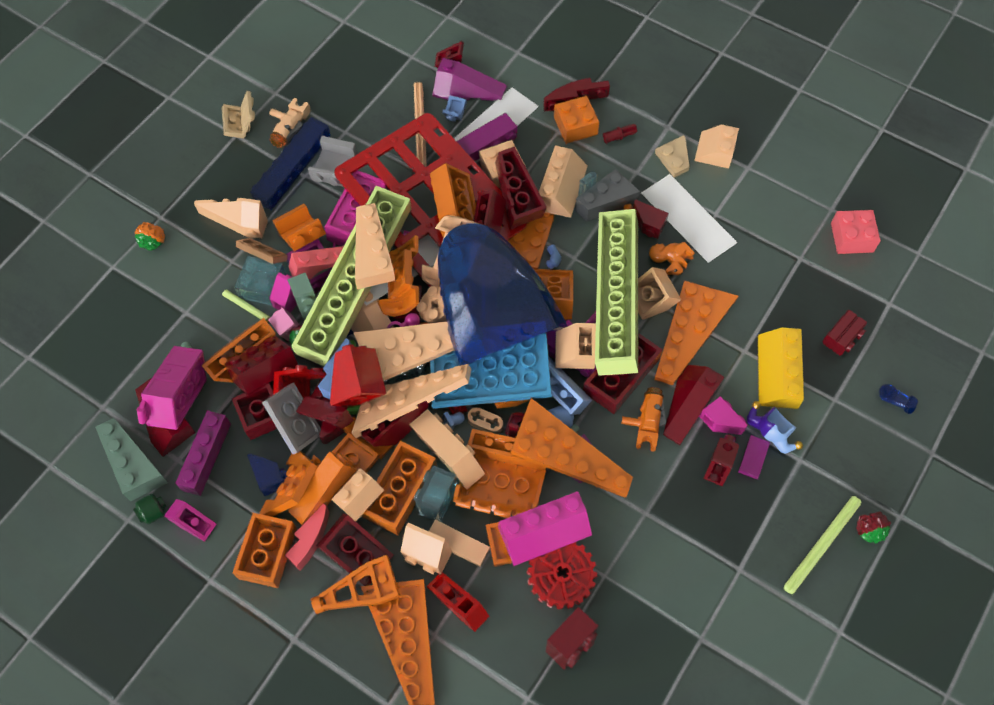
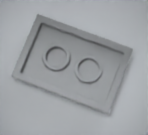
M294 383L287 385L262 402L292 454L298 453L317 439L321 431L315 418L296 412L303 397Z

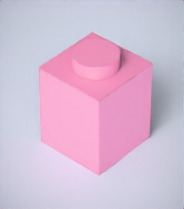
M284 308L275 311L272 317L268 319L279 336L288 341L292 329L299 325L293 315Z

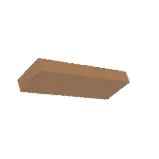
M248 238L236 241L237 248L271 264L287 261L286 254L254 239Z

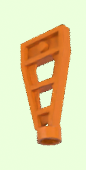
M385 555L366 562L318 596L311 598L314 612L319 614L333 609L378 605L400 597L389 557ZM365 576H371L374 592L370 595H358L356 583ZM349 586L352 598L339 602L336 592Z

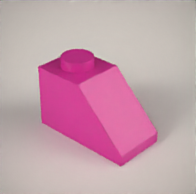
M178 499L174 501L164 515L165 518L204 542L217 525L191 505Z

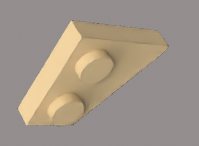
M681 136L656 148L655 154L674 178L689 171L690 166L685 136Z

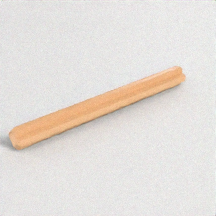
M421 82L414 83L415 119L424 114L423 84ZM418 133L416 134L417 158L426 167V140Z

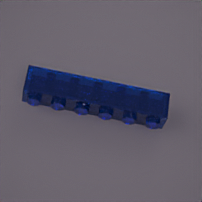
M310 117L303 124L302 129L294 135L289 145L283 149L280 156L273 161L271 167L263 173L258 183L252 187L250 193L253 200H260L263 207L272 210L322 148L320 144L322 136H331L329 126Z

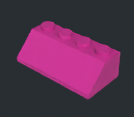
M578 491L499 521L498 524L513 566L592 536L587 511Z

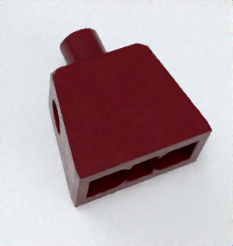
M725 435L724 438L719 439L703 479L723 486L732 469L739 449V445L735 443L736 438L734 436Z

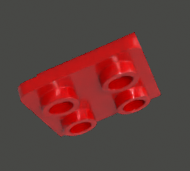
M297 365L295 368L284 367L282 371L274 372L273 395L287 385L294 383L303 399L305 396L309 397L310 380L324 378L326 372H323L322 368H311L309 370L304 365Z

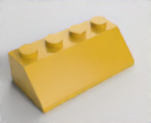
M779 328L759 334L758 401L761 406L798 409L804 400L802 330Z

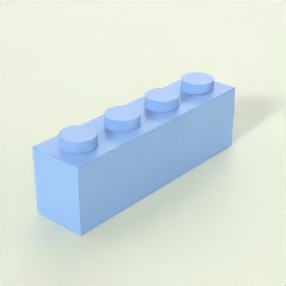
M549 357L552 396L570 415L581 414L592 399L561 368H555V362Z

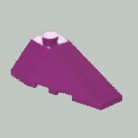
M443 58L437 69L433 97L448 100L451 95L470 100V98L502 100L507 85L458 61Z

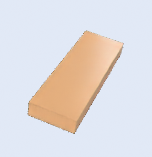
M436 519L429 532L445 538L452 553L481 567L490 550L489 546Z

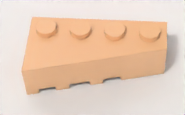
M427 409L409 425L467 490L485 474L473 456L476 453L468 444L466 446L463 445L465 442L458 434H452L454 431L447 423L442 424L443 420L437 413L433 415Z

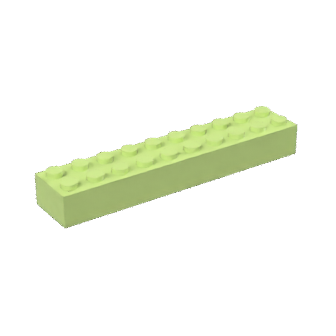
M375 186L366 205L375 203L387 248L390 252L411 211V203L407 197ZM356 224L292 344L295 355L322 366L327 364L346 339L372 288L370 286L357 290L355 282Z
M636 209L599 212L595 365L598 376L638 373V220Z

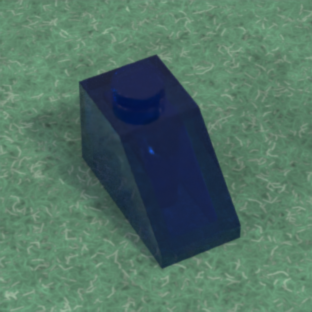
M254 454L247 455L263 495L267 496L276 492L287 477L285 469H280L276 462Z

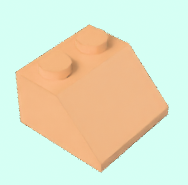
M719 125L702 131L694 161L729 168L739 128Z
M652 267L638 279V313L642 320L668 311L681 300L664 269Z
M359 468L331 500L353 520L357 521L384 489L371 476Z
M407 523L401 547V553L405 558L404 561L413 566L419 564L428 573L434 574L437 572L442 574L452 554L446 539Z

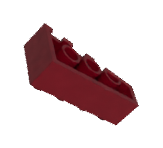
M515 146L498 152L495 165L502 195L506 199L505 207L510 229L542 218L547 206Z

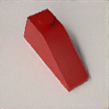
M443 572L438 574L427 586L445 606L474 632L489 618V614L481 603Z

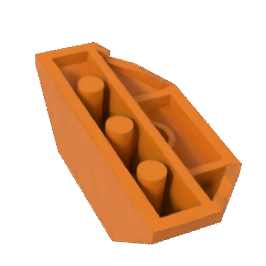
M262 318L214 353L201 366L213 381L233 383L224 363L228 362L233 356L245 353L248 348L258 346L266 338L274 337L276 333L268 322Z

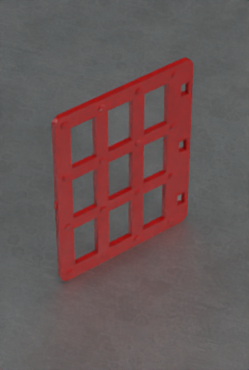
M430 113L419 116L340 164L334 170L335 177L360 206L366 205L370 195L352 174L367 164L385 183L389 191L410 199V214L420 226L406 235L399 232L393 244L396 249L404 245L415 235L418 236V241L429 235L439 247L441 246L444 237H442L440 230L435 229L439 223L438 216L435 215L429 218L408 192L424 183L434 194L430 173L445 163L470 174L476 203L479 193L492 189L503 197L502 191ZM439 129L443 135L439 137L435 130ZM418 133L441 157L427 167L404 144L406 140ZM392 149L415 172L414 175L401 183L394 178L378 159ZM471 166L477 171L475 175L469 170ZM504 211L498 247L523 231L527 223L510 229L507 212ZM417 253L412 258V268L422 278V265H430Z

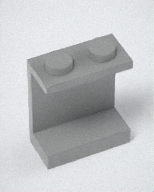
M322 136L320 140L322 151L315 168L310 166L308 168L310 178L316 182L343 187L335 177L334 170L340 164L357 155L356 145L352 142Z

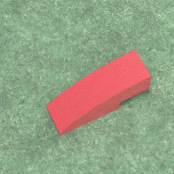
M322 504L294 533L299 541L285 554L287 559L300 571L311 559L318 548L316 545L324 535L330 513L325 504Z

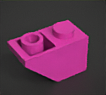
M279 272L274 282L270 301L275 309L280 310L284 308L291 313L297 305L287 280L292 278V276L288 274L283 275Z
M721 396L704 408L700 415V418L713 432L742 435L748 426L745 419L733 410L732 405Z

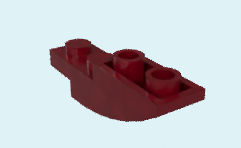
M585 78L565 84L544 97L543 110L544 112L554 111L555 104L587 96L589 100L609 97V80L592 83L591 78Z

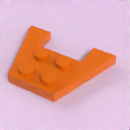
M302 451L295 454L291 453L286 462L289 469L287 470V477L284 483L278 487L275 500H266L259 514L273 517L300 502L318 467Z

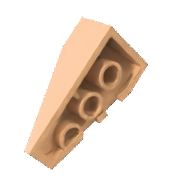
M237 198V201L232 202L229 199H223L222 202L195 200L194 204L199 214L249 238H263L268 219L260 200Z
M369 292L368 296L366 297V302L371 301L373 299V294L371 292ZM379 298L367 306L363 303L351 327L353 332L387 329L391 321L388 315L382 313L377 302Z

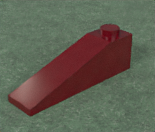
M687 365L677 380L663 435L681 445L699 419L702 410L707 407L720 388L724 376L706 366Z

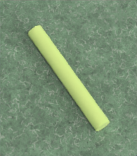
M227 289L224 290L222 294L224 297L259 319L264 318L269 322L268 319L271 318L269 315Z

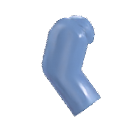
M552 244L547 248L551 256L550 260L546 261L549 269L557 268L561 262V255L556 246Z

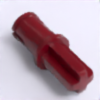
M635 124L622 128L617 127L612 131L603 133V140L606 144L618 139L623 140V137L637 133V127Z

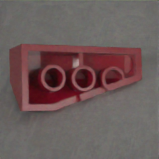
M152 378L135 389L139 404L142 401L141 393ZM185 418L177 430L148 426L146 424L150 441L162 457L196 433Z

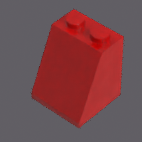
M353 344L343 346L342 350L335 353L330 395L331 406H359L387 394L375 348H367V346L354 347Z

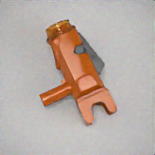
M647 388V391L644 393V402L640 408L641 417L636 419L622 416L621 424L639 427L636 442L637 449H640L641 444L647 441L651 444V451H656L659 428L666 424L664 395L662 394L663 391L659 388Z

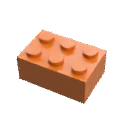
M253 513L232 573L240 580L278 588L287 562L285 554L291 549L295 537L294 533L297 531L293 521Z

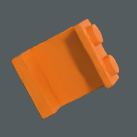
M305 204L272 220L279 235L294 252L326 234L319 218L314 220Z

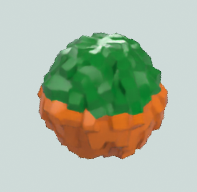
M148 222L138 225L135 230V238L139 247L149 251L157 249L165 242L164 229Z

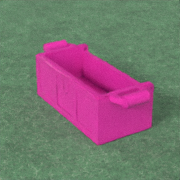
M358 170L352 174L370 196L375 186L389 190L380 178ZM344 189L325 225L327 241L332 242L333 247H336V245L344 246L356 224V207L360 205L346 189Z
M174 346L141 393L142 401L136 409L140 424L146 423L148 426L178 429L207 381L206 371L201 366L205 363L202 350Z

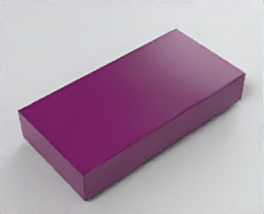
M751 435L738 473L758 479L770 442Z

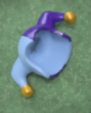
M759 401L752 403V409L746 419L748 425L759 429L762 436L768 441L773 442L777 449L784 454L803 448L801 441H796L795 444L788 443L787 438L796 427L775 406L763 416H757V409L760 408L761 404Z

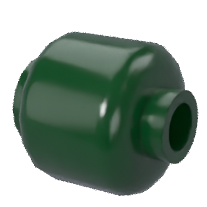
M148 494L136 501V508L133 510L141 523L151 524L164 516L163 508L167 506L161 496L156 498L154 494Z

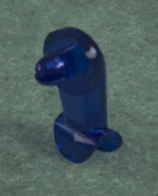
M885 384L879 389V396L882 400L904 408V411L908 414L915 411L918 399L914 396L908 397L890 384Z

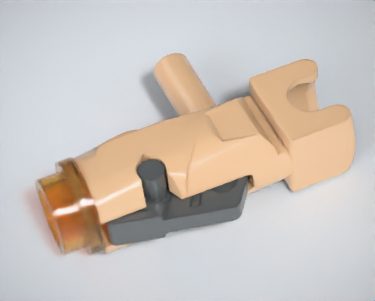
M294 98L288 105L289 110L287 113L275 109L270 110V115L281 120L276 124L274 131L270 135V142L275 147L281 148L285 146L302 129L301 121L306 120L310 114L308 102L299 106L297 98Z

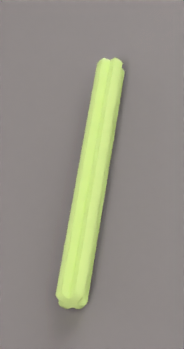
M852 496L786 582L784 589L788 593H795L861 505L859 498Z

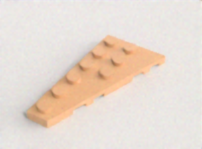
M476 318L354 332L359 346L376 349L383 381L484 338Z

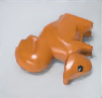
M685 242L671 243L667 246L657 243L649 250V256L654 262L662 263L666 260L669 261L670 265L665 270L667 275H681L683 268L686 269L688 265L685 259L692 260L695 254Z

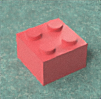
M874 211L836 212L831 226L837 254L874 253L880 243Z

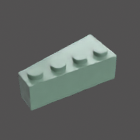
M115 418L95 427L122 494L126 498L133 501L168 483Z

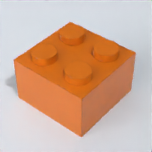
M587 96L555 104L554 119L565 144L598 135L599 120Z

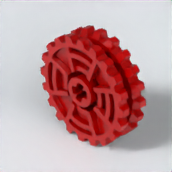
M575 542L529 561L528 564L531 567L527 569V575H530L531 578L528 579V585H533L531 592L533 595H539L538 601H546L548 607L551 608L553 605H556L557 609L561 610L565 605L568 609L574 607V603L579 605L583 602V597H589L591 594L589 589H593L596 584L593 582V579L597 577V572L593 571L596 563L591 562L592 554L584 551L585 546L583 544L578 546ZM557 569L565 570L566 574L564 576L566 578L563 576L558 577L557 573L559 571Z

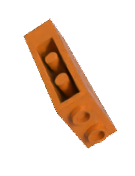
M329 452L315 471L300 502L291 507L288 512L303 525L322 504L327 506L332 501L331 498L357 471L353 466L355 464L354 461L339 452L337 454Z

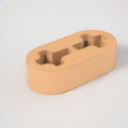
M477 407L472 408L468 412V422L471 426L495 434H499L503 430V420L498 415ZM479 414L480 419L474 421L473 416ZM495 421L498 422L499 427L491 428V424Z

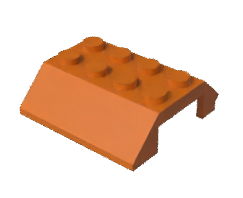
M472 429L468 445L476 453L473 456L485 474L467 490L459 482V485L457 484L455 488L453 502H456V506L470 509L473 506L476 511L489 514L491 511H494V515L510 518L511 515L515 516L538 507L547 467L510 454L516 438Z

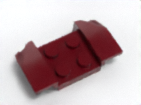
M318 385L310 397H304L296 410L298 414L324 421L341 429L354 421L347 410L348 406H331L330 400L322 395Z

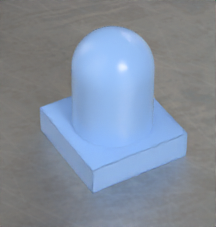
M447 411L443 413L442 417L443 423H447L452 430L454 426L463 423L465 419L464 414L461 412L449 415Z

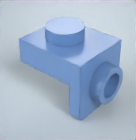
M450 95L446 110L442 112L446 119L456 122V119L462 120L467 100Z

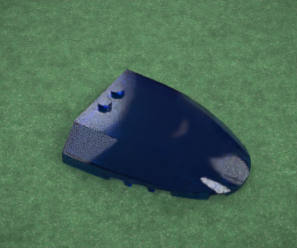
M467 223L455 227L444 237L437 258L438 278H440L441 287L440 295L443 300V312L446 315L449 336L460 366L470 365L498 351L550 331L568 327L556 302L538 274L524 257L496 230L483 224Z

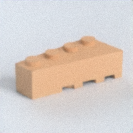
M375 203L356 207L355 282L357 290L395 281L392 262Z

